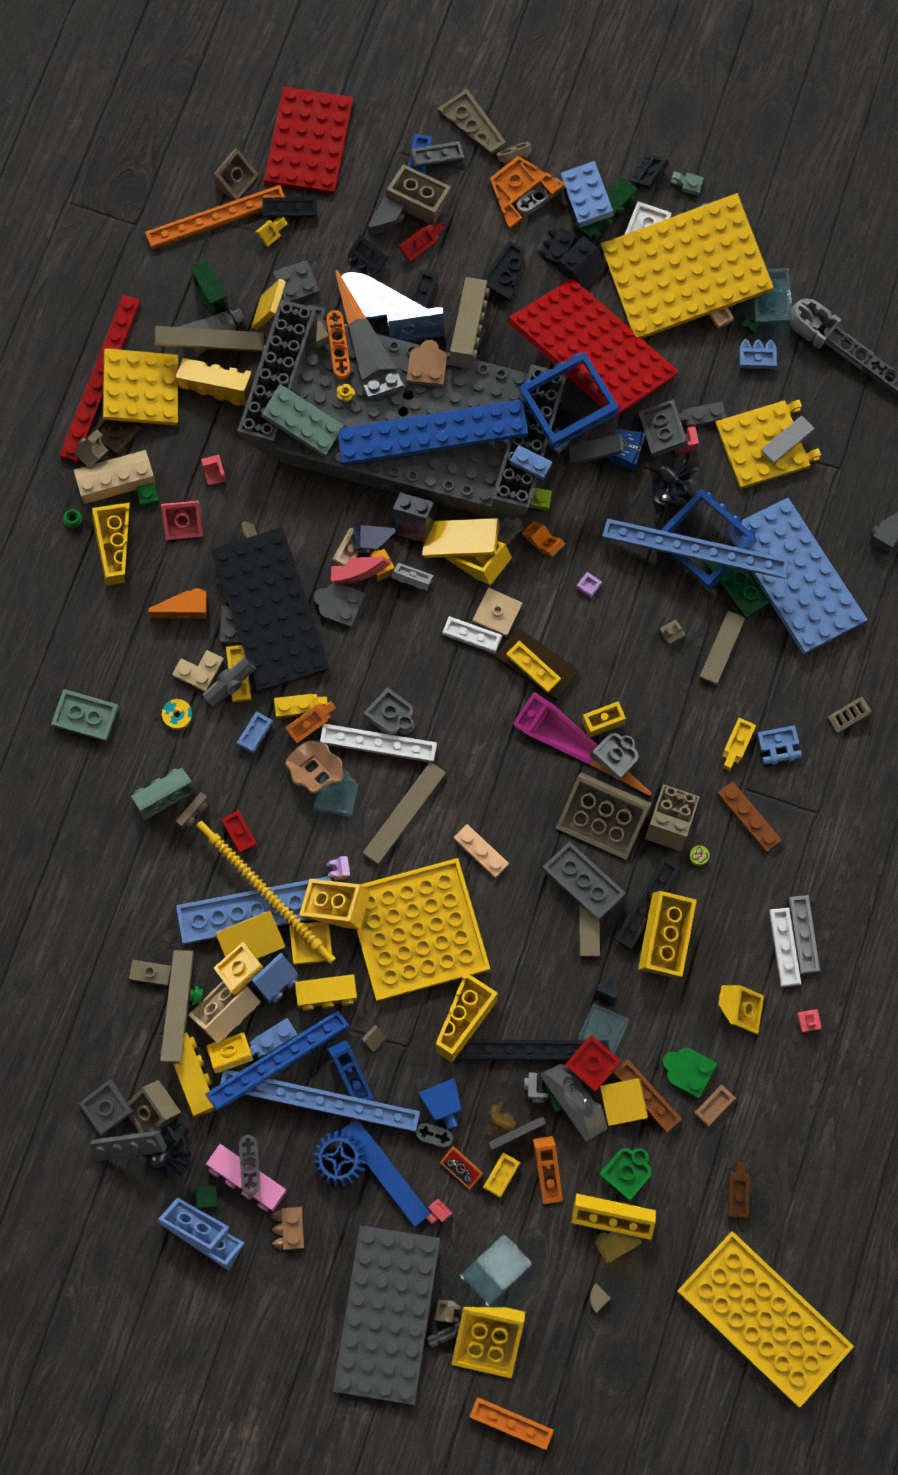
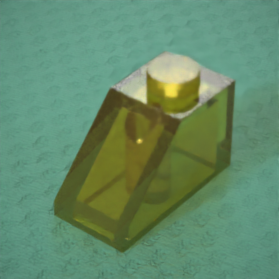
M606 1231L596 1236L597 1241L593 1243L605 1265L642 1244L640 1239L615 1232L607 1234Z

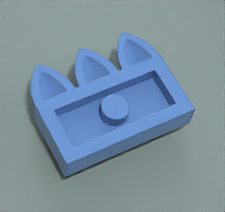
M747 339L743 340L739 350V368L776 369L777 349L772 340L767 342L765 349L759 339L755 341L753 348H751Z

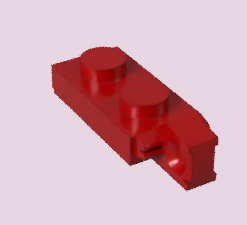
M436 223L433 226L429 224L399 245L398 248L406 261H412L437 242L439 238L437 234L445 228L442 223Z

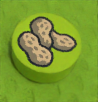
M695 846L690 852V861L696 866L706 864L709 859V851L704 846Z

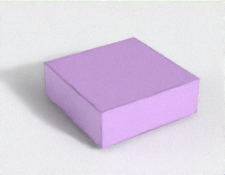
M586 572L577 584L576 589L592 598L602 585V582Z

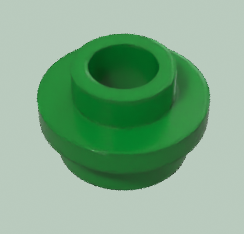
M71 509L64 514L63 521L66 526L75 528L81 524L82 515L79 511ZM75 517L76 520L71 522L70 518Z
M198 986L190 989L189 1001H191L193 1006L195 1004L200 1005L203 989L198 988Z

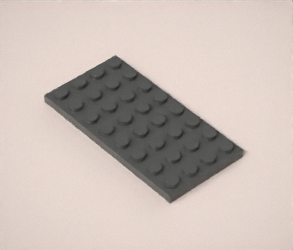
M360 1225L333 1392L415 1405L441 1238Z

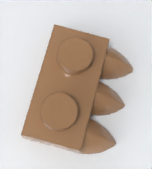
M302 1207L282 1208L275 1211L271 1217L282 1223L276 1225L272 1231L283 1237L275 1240L272 1245L280 1250L304 1249Z

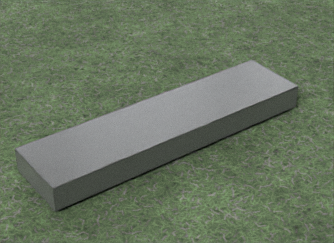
M809 895L789 897L800 975L819 973L820 966Z

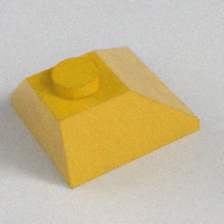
M721 985L718 1005L729 1022L744 1030L758 1034L764 995L741 985Z

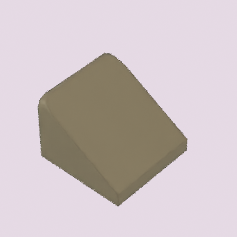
M321 321L317 322L316 349L327 345L329 342V334Z
M374 1025L362 1038V1042L374 1052L386 1037Z

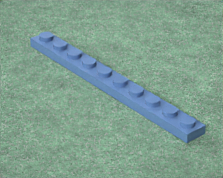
M607 519L603 532V538L782 579L786 578L790 559L612 519Z
M223 1071L220 1084L239 1072ZM273 1079L266 1080L244 1094L416 1132L420 1111Z

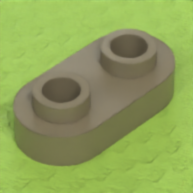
M524 142L499 151L497 153L499 162L508 164L517 156L521 158L529 156V153L532 152L531 143Z

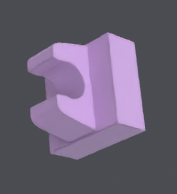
M340 856L326 864L333 867L334 871L328 873V876L335 878V881L343 880L350 875L347 856Z

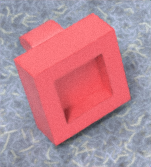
M817 1009L797 1013L801 1033L822 1029Z
M437 1199L428 1207L432 1213L427 1219L431 1224L438 1219L443 1222L453 1213Z

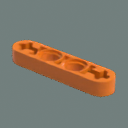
M333 310L327 314V329L333 373L337 379L345 380L350 375V363L344 319L341 312ZM333 317L337 319V327H334ZM334 333H340L342 335V339L334 340L332 338V335ZM336 350H342L345 354L343 357H336L334 353ZM339 363H343V374L339 371Z

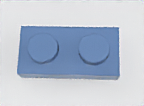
M518 445L510 460V464L544 480L552 465V461Z

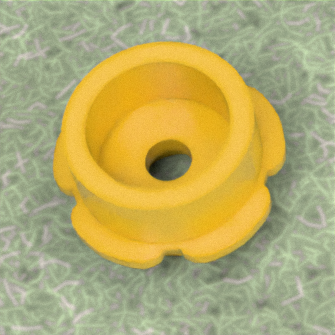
M343 384V386H339L336 390L337 397L342 402L350 401L355 395L354 389L349 384Z

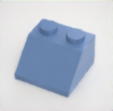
M280 953L252 979L254 988L271 1004L273 1001L275 1003L279 1001L287 988H293L295 982H298L299 976L284 955Z

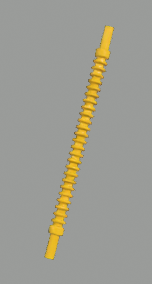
M200 821L196 826L209 839V843L212 846L215 845V849H219V853H223V857H227L226 860L231 861V865H235L234 869H239L238 873L242 872V877L245 876L246 881L249 880V884H253V888H257V892H261V896H265V900H269L268 903L273 904L272 908H277L276 912H280V916H284V920H288V924H292V928H296L295 931H299V935L304 936L303 940H308L307 944H311V948L314 951L317 950L330 964L333 963L336 958L323 946L322 940L316 939L317 936L312 935L313 931H308L309 927H305V923H301V919H297V915H293V911H289L290 908L285 907V903H281L282 899L278 900V895L274 896V891H270V887L267 888L266 883L263 884V880H259V876H255V872H251V868H247V864H243L244 861L239 860L240 856H236V852H232V848H228V844H224L225 841H221V837L217 833L214 834L203 821Z

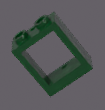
M208 260L196 263L191 267L193 283L210 315L229 312L227 295Z

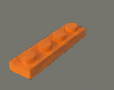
M478 1397L469 1416L545 1450L554 1431Z

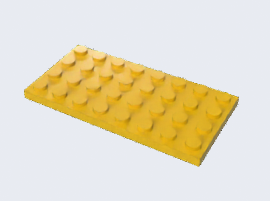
M733 1231L728 1234L677 1290L690 1305L798 1408L804 1404L854 1347Z

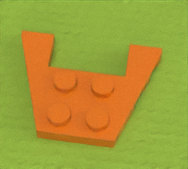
M519 156L490 177L510 230L523 220L522 216L512 206L521 197L532 191L539 184H542L552 197L565 187L562 181L556 180L552 175L547 172L544 173L535 165Z

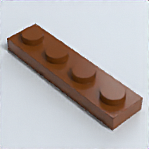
M733 781L717 793L719 798L766 853L782 841Z
M628 1059L613 1072L620 1082L640 1078L647 1112L666 1133L682 1120Z

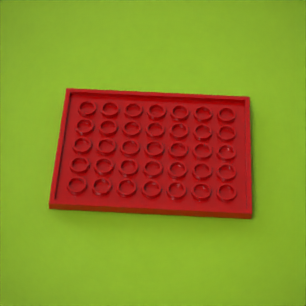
M573 279L512 314L506 321L554 365L560 362L565 363L573 355L585 352L619 406V414L613 418L675 378L679 373L672 364L650 347L646 341L637 337L631 328L583 288L579 282ZM584 364L565 373L567 377L602 408L609 405Z

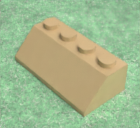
M146 450L94 464L90 469L86 466L74 470L84 504L137 490L136 487L155 483Z

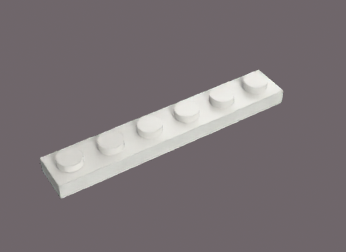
M323 724L320 742L330 746L434 763L437 746L436 742Z

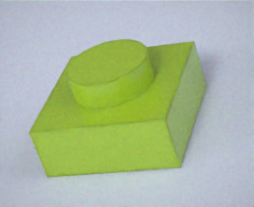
M534 488L531 508L549 511L552 491Z

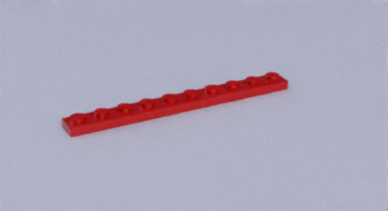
M122 295L59 454L60 458L76 463L80 459L74 453L78 448L76 444L83 437L88 438L103 400L104 349H123L140 306L139 299Z

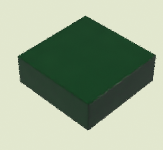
M217 1186L196 1188L198 1209L218 1207Z

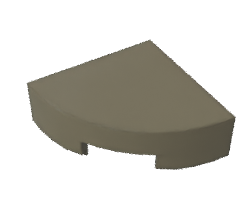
M595 1284L591 1290L590 1302L593 1310L597 1313L610 1297Z

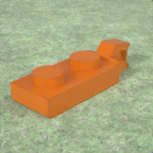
M332 701L324 706L321 703L315 705L286 726L285 729L294 741L298 743L326 723L331 717L328 713L334 710L336 706Z

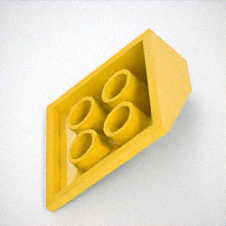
M464 1307L451 1365L512 1378L525 1312L506 1307Z

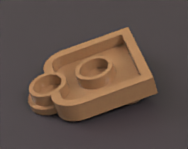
M426 340L421 344V347L414 348L411 351L406 383L435 387L444 386L447 356L444 351L439 350V346L435 341Z

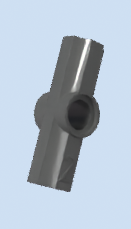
M244 656L231 669L221 672L217 677L218 681L203 693L206 701L215 707L228 694L238 691L242 686V682L256 670L255 665Z

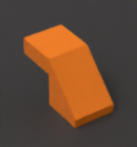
M533 521L521 533L541 553L551 557L565 545L562 539L552 536L544 524Z

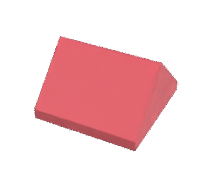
M199 501L161 504L165 540L203 537Z

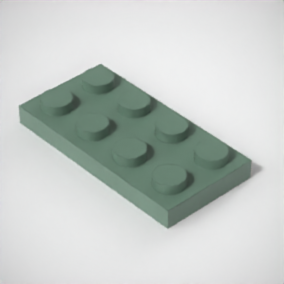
M281 384L277 387L261 414V417L323 457L332 446L340 428L343 427V424Z

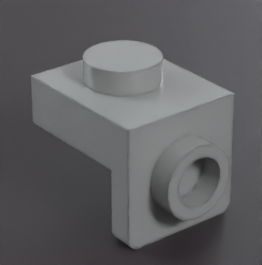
M529 1073L528 1078H524V1090H528V1100H532V1103H544V1100H548V1093H537V1073Z

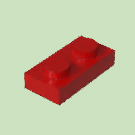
M239 810L221 819L240 854L257 845Z

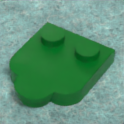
M683 1048L678 1053L669 1052L663 1058V1065L668 1070V1082L699 1099L717 1063L690 1048Z
M622 1148L598 1176L629 1202L651 1176V1168L648 1165L649 1155L641 1148L634 1149L633 1151L629 1148Z

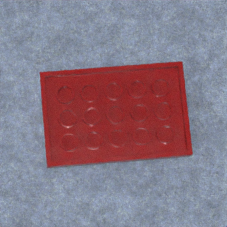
M283 87L264 184L335 195L353 97Z

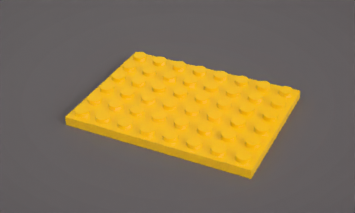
M738 193L601 243L630 327L634 334L641 339L774 290Z

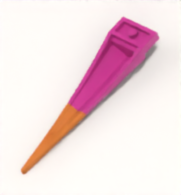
M534 692L513 722V725L527 735L611 775L590 756L598 744L556 706ZM628 771L619 779L647 795H652Z

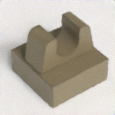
M676 619L659 629L669 646L686 635Z
M438 1300L435 1320L450 1323L457 1322L459 1318L453 1315L454 1310H460V1306L454 1301Z

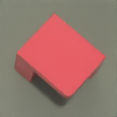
M695 426L688 427L685 434L688 445L676 449L675 454L697 451L699 441Z
M219 455L201 459L208 486L226 482Z

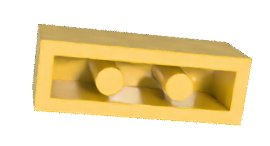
M354 974L295 982L298 1009L303 1011L314 1010V1007L317 1006L332 1008L334 1004L342 1003V1006H349L357 1001Z

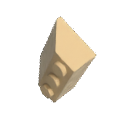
M222 981L188 1016L211 1039L219 1044L250 1012L255 1010L260 1001L247 986L234 995Z

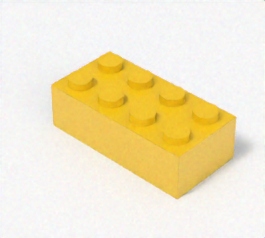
M663 891L652 893L638 970L671 978L683 976L697 900Z

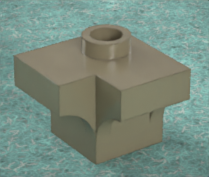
M98 430L93 432L87 439L83 437L76 444L78 448L74 451L89 469L108 451L102 444V434Z

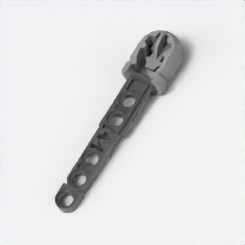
M802 299L792 306L789 312V323L795 332L807 341H813V345L818 349L824 344L828 345L857 368L865 371L898 396V372L840 329L838 325L841 319L838 316L831 315V311L813 299ZM822 322L826 326L830 327H827L823 332L825 336L820 334V332L818 331V328L822 325ZM841 342H848L850 348L843 349ZM856 353H863L865 359L858 360L855 356ZM876 364L878 367L873 370L872 367ZM891 374L894 377V381L888 382L885 379V375Z

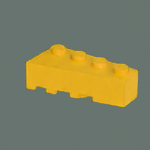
M186 358L182 359L175 377L176 382H178L179 387L182 389H192L201 395L208 394L218 400H228L237 406H246L253 385L251 371L245 370V373H239L236 368L230 367L229 370H224L220 365L213 364L209 367L205 362Z
M130 503L92 508V519L105 585L119 584L125 581Z

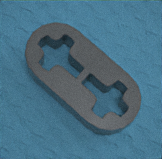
M422 1123L416 1129V1136L421 1142L439 1148H448L453 1142L452 1133L447 1129L428 1123ZM428 1128V1132L434 1135L433 1137L426 1135L425 1138H422V1134L419 1131ZM447 1134V1138L450 1140L442 1144L441 1139L435 1138V1136Z

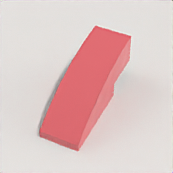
M383 556L349 558L348 566L331 567V581L339 584H350L364 580L385 569L391 564V560Z

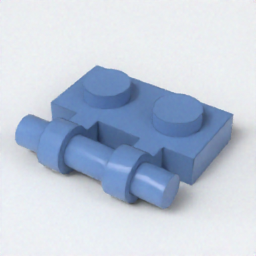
M795 725L757 733L761 753L769 751L770 755L763 757L764 765H776L778 762L787 760L792 762L797 758H802L800 750L793 751V746L799 745ZM777 749H786V753L777 755Z

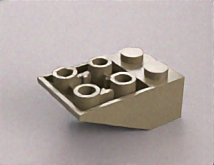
M663 784L645 839L682 852L700 797Z

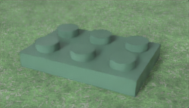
M63 689L51 725L107 742L119 706L118 704Z

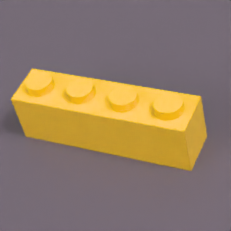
M185 1033L182 1063L174 1064L192 1114L194 1118H197L215 1110L205 1096L210 1091L208 1085L212 1083L208 1073L203 1074L201 1067L205 1065L201 1055L196 1056L194 1049L197 1048L194 1037L189 1038L188 1033Z
M576 1194L571 1223L651 1240L656 1222V1210Z

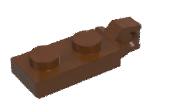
M736 1161L735 1172H730L727 1218L749 1219L750 1178L749 1173H744L745 1162Z

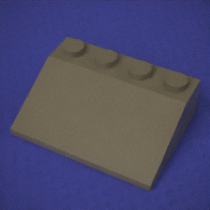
M581 772L576 779L556 829L627 860L652 803Z

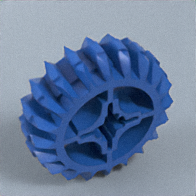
M334 1131V1137L331 1133L327 1134L328 1141L324 1138L320 1139L323 1146L316 1145L320 1153H313V1156L319 1157V1160H315L313 1163L320 1164V1167L316 1168V1172L323 1171L320 1176L321 1179L328 1176L327 1183H331L334 1179V1185L338 1186L341 1180L342 1186L347 1185V1180L350 1183H354L353 1176L357 1179L361 1177L357 1171H365L361 1164H367L368 1161L362 1160V1156H367L368 1154L367 1152L361 1153L365 1145H357L361 1140L360 1138H356L353 1141V1133H350L347 1137V1131H342L340 1137L339 1131ZM340 1141L334 1153H327L332 1144ZM346 1143L354 1150L355 1157L348 1155ZM341 1153L342 1157L349 1160L341 1161L340 1164V1160L332 1158V1156H337ZM326 1159L333 1162L335 1173L328 1168ZM347 1163L354 1164L351 1171H349L345 1175H341L342 1170H344V1166Z

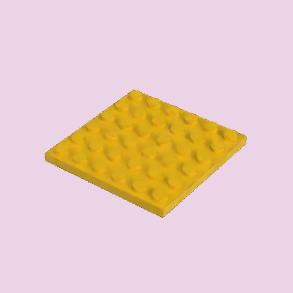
M458 858L360 884L370 892V897L361 928L356 930L376 1002L461 979L465 972L469 975H475L490 970Z

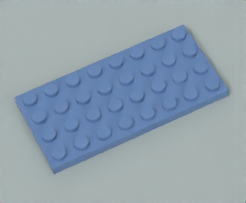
M789 498L742 520L741 524L746 528L749 526L756 532L757 542L750 551L790 559L785 579L755 572L751 573L766 597L771 601V605L803 655L866 623L867 618ZM733 525L725 529V533L736 547L746 538Z

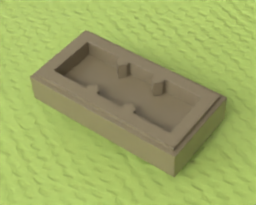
M132 960L129 980L168 986L172 966Z

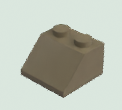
M159 1080L142 1087L128 1101L134 1111L128 1117L139 1133H143L145 1130L149 1132L155 1131L152 1127L154 1124L162 1129L181 1113Z

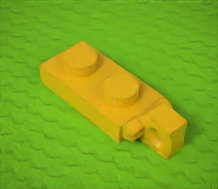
M317 694L274 698L276 718L301 716L315 705L320 703L322 706L328 703L327 697H317Z
M738 718L722 757L726 758L723 769L730 771L733 762L739 763L756 727L755 724Z

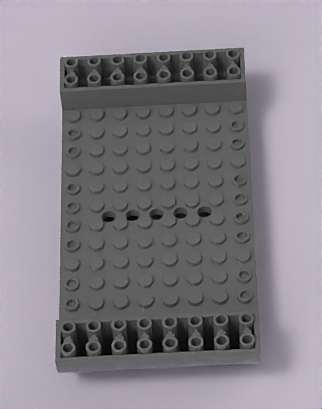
M280 299L238 428V434L244 442H248L277 462L398 494L404 493L432 501L436 504L489 518L515 514L523 515L528 511L538 477L510 464V460L518 445L544 457L548 440L524 401L528 436L344 466L341 462L338 435L327 454L323 457L261 417V414L277 387L281 384L343 424L342 428L519 400L522 399L519 393V387H521L522 383L527 380L532 381L540 373L548 372L551 369L531 364L529 373L479 360L472 361L471 368L449 365L450 353L445 352L447 365L443 387L406 383L410 353L414 348L421 347V345L376 334L396 366L404 389L369 401L362 386L349 327L345 326L350 375L345 380H339L333 373L329 342L327 345L316 349L317 322L321 321L328 332L327 321L317 319L316 308ZM334 333L332 335V338L334 340H340L342 339V335L340 333ZM336 350L334 354L336 357H343L345 353L342 350ZM339 363V371L343 374V363ZM565 374L530 392L531 397L551 429L567 377ZM343 384H349L355 391V395L348 402H342L337 397L336 390L339 386H343ZM411 393L414 397L411 400H406L403 398V395ZM404 409L408 411V415L402 417L398 412Z

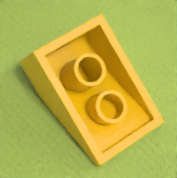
M497 541L495 555L444 558L475 579L491 585L511 560L512 556L506 544Z
M309 879L299 915L343 928L360 930L370 892L360 884Z

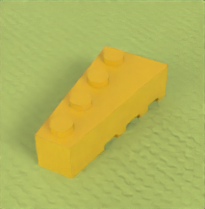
M466 972L463 975L460 987L457 990L447 1019L436 1042V1053L451 1063L496 1004L498 996L496 991Z

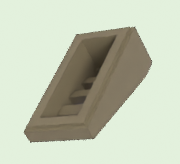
M860 697L827 718L836 733H839L869 717L872 712L864 698ZM851 709L854 711L857 717L854 718L850 711ZM843 713H846L850 721L847 722ZM837 716H838V717L840 718V720L842 721V723H843L842 726H840L839 722L837 721V719H836Z

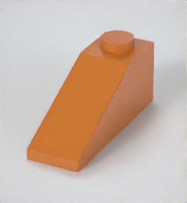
M195 588L192 591H185L148 609L150 618L207 619V592Z
M553 1136L533 1139L543 1204L561 1202L563 1197L556 1144Z

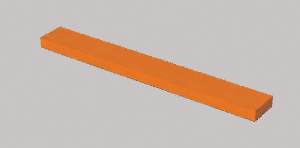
M278 185L146 231L145 235L151 250L262 212V197H285L281 186Z

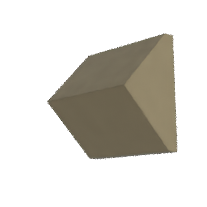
M237 148L234 149L213 174L215 187L234 200H238L259 175Z

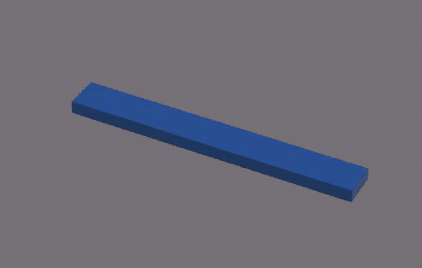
M337 1010L207 1092L206 1098L216 1112H218L347 1030L349 1024Z

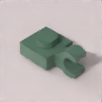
M674 172L671 184L682 186V192L698 196L704 177L691 173H686L684 177L681 173Z

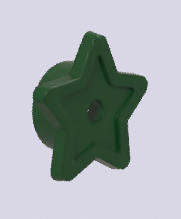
M755 312L752 315L748 313L743 314L745 321L741 325L742 328L755 333L758 327L764 326V322L759 319V312Z

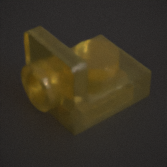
M499 1101L498 1105L494 1104L489 1115L492 1116L491 1122L513 1131L517 1121L513 1120L514 1117L508 1113L503 1112V1115L499 1113L503 1106V1102Z

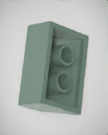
M183 768L173 769L163 779H155L147 788H140L134 792L131 798L144 820L195 792L192 781Z

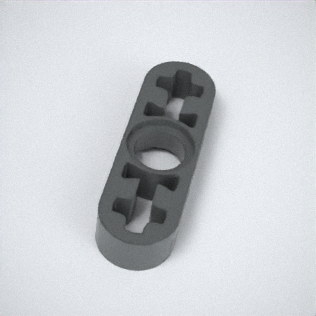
M246 1135L239 1142L241 1186L247 1195H255L260 1190L258 1143L255 1137ZM249 1139L251 1143H254V1146H251L250 1149L251 1154L255 1153V1156L248 1155L243 1157V1154H247V1148L243 1147V1144ZM249 1159L256 1163L252 1171H247L244 1168L245 1161ZM256 1173L257 1176H252V1181L257 1186L253 1187V1191H249V1188H245V1185L249 1184V1177L244 1178V1174L253 1175Z

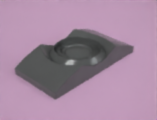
M561 1063L540 1075L586 1142L608 1129L601 1105L592 1100L590 1094L584 1088L582 1080L564 1064Z

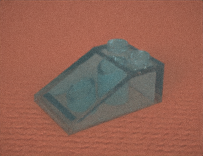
M789 268L767 269L774 290L753 298L756 323L793 320Z
M503 1234L460 1277L489 1307L532 1265V1262Z

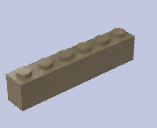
M465 278L450 349L449 365L471 368L472 361H476L477 350L474 349L479 347L480 338L477 336H481L482 325L479 324L484 322L485 313L482 311H486L487 300L484 299H488L490 288H486L487 280Z

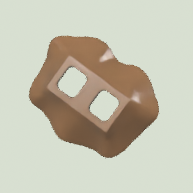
M307 741L297 747L286 760V766L291 773L294 784L306 787L311 793H317L331 783H339L343 779L342 761L339 757L330 753L329 747L325 743ZM311 762H316L319 765L312 772H308L305 769ZM326 773L329 779L319 784L316 778Z

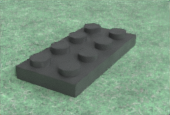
M570 841L542 867V870L598 922L626 895L617 884Z

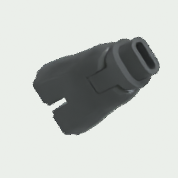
M240 308L234 311L229 310V313L228 311L221 312L179 327L235 331L236 328L240 327V323L246 321V318ZM190 348L195 357L200 356L202 353L208 350L203 348Z

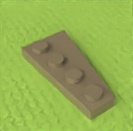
M467 89L437 108L438 112L491 155L506 146L503 137Z

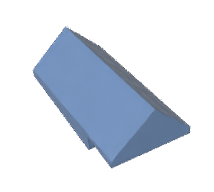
M179 1198L169 1206L157 1221L164 1228L228 1271L244 1245V1242L227 1233L229 1229L227 1225Z

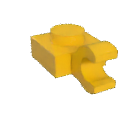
M278 217L273 222L268 220L255 232L264 246L268 247L281 236L279 230L288 223L285 218L281 219Z

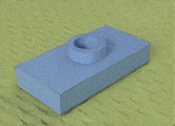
M256 711L237 741V745L254 754L271 727L273 720Z

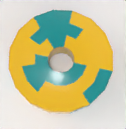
M170 700L162 709L163 722L172 730L185 729L192 721L193 713L191 707L184 700ZM176 712L181 713L179 717L174 716Z

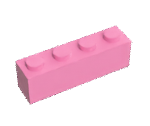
M219 1144L206 1163L209 1167L208 1172L217 1178L221 1175L226 1179L224 1183L233 1189L237 1186L242 1190L240 1157ZM245 1161V1170L252 1171L254 1167ZM260 1172L259 1192L255 1195H247L242 1190L241 1194L250 1201L252 1198L259 1202L257 1206L267 1212L270 1209L274 1212L287 1193V1190ZM256 1173L253 1175L244 1174V1178L249 1177V1184L245 1185V1188H249V1191H253V1187L257 1186L252 1181V1176L256 1177Z

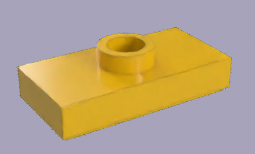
M502 1153L483 1189L501 1198L520 1162Z

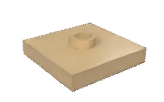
M488 588L472 622L507 637L523 603Z

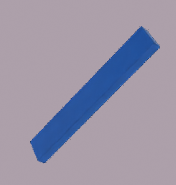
M355 1119L343 1128L341 1132L347 1131V1137L350 1133L354 1134L353 1141L356 1138L361 1139L357 1145L364 1144L365 1148L361 1150V1153L367 1152L368 1154L367 1156H362V1159L368 1161L367 1166L413 1226L416 1227L430 1215V1212L359 1120Z

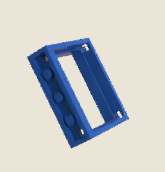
M585 352L573 355L569 361L558 363L554 366V369L540 373L536 379L532 381L527 380L519 387L520 396L552 449L563 445L619 414V406ZM584 364L609 405L554 434L531 397L530 392Z
M702 489L661 530L672 533L695 507L704 500L746 537L737 548L750 550L757 542L756 532L748 526L746 528L741 524L742 520L734 514L732 516L728 512L729 509L723 503L718 504L714 500L715 497L709 491L705 493ZM669 553L710 590L732 568L720 565L709 576L690 558Z

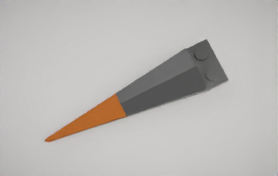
M336 270V278L360 378L368 400L370 401L403 390L404 386L396 366L340 273Z

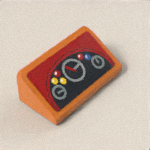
M454 1146L440 1161V1164L469 1190L483 1175V1172Z

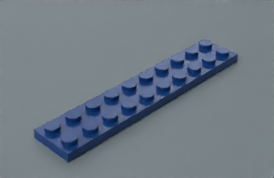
M523 399L340 428L338 437L341 462L344 466L528 436Z

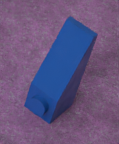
M346 1040L328 1048L350 1096L365 1100L373 1099L374 1097Z

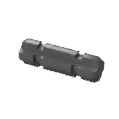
M460 1322L455 1324L454 1327L451 1326L438 1332L437 1335L428 1337L429 1346L433 1348L439 1345L438 1343L440 1342L444 1343L456 1337Z

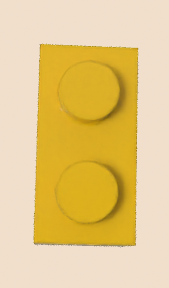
M619 701L586 713L582 717L583 726L590 738L623 726L626 720Z

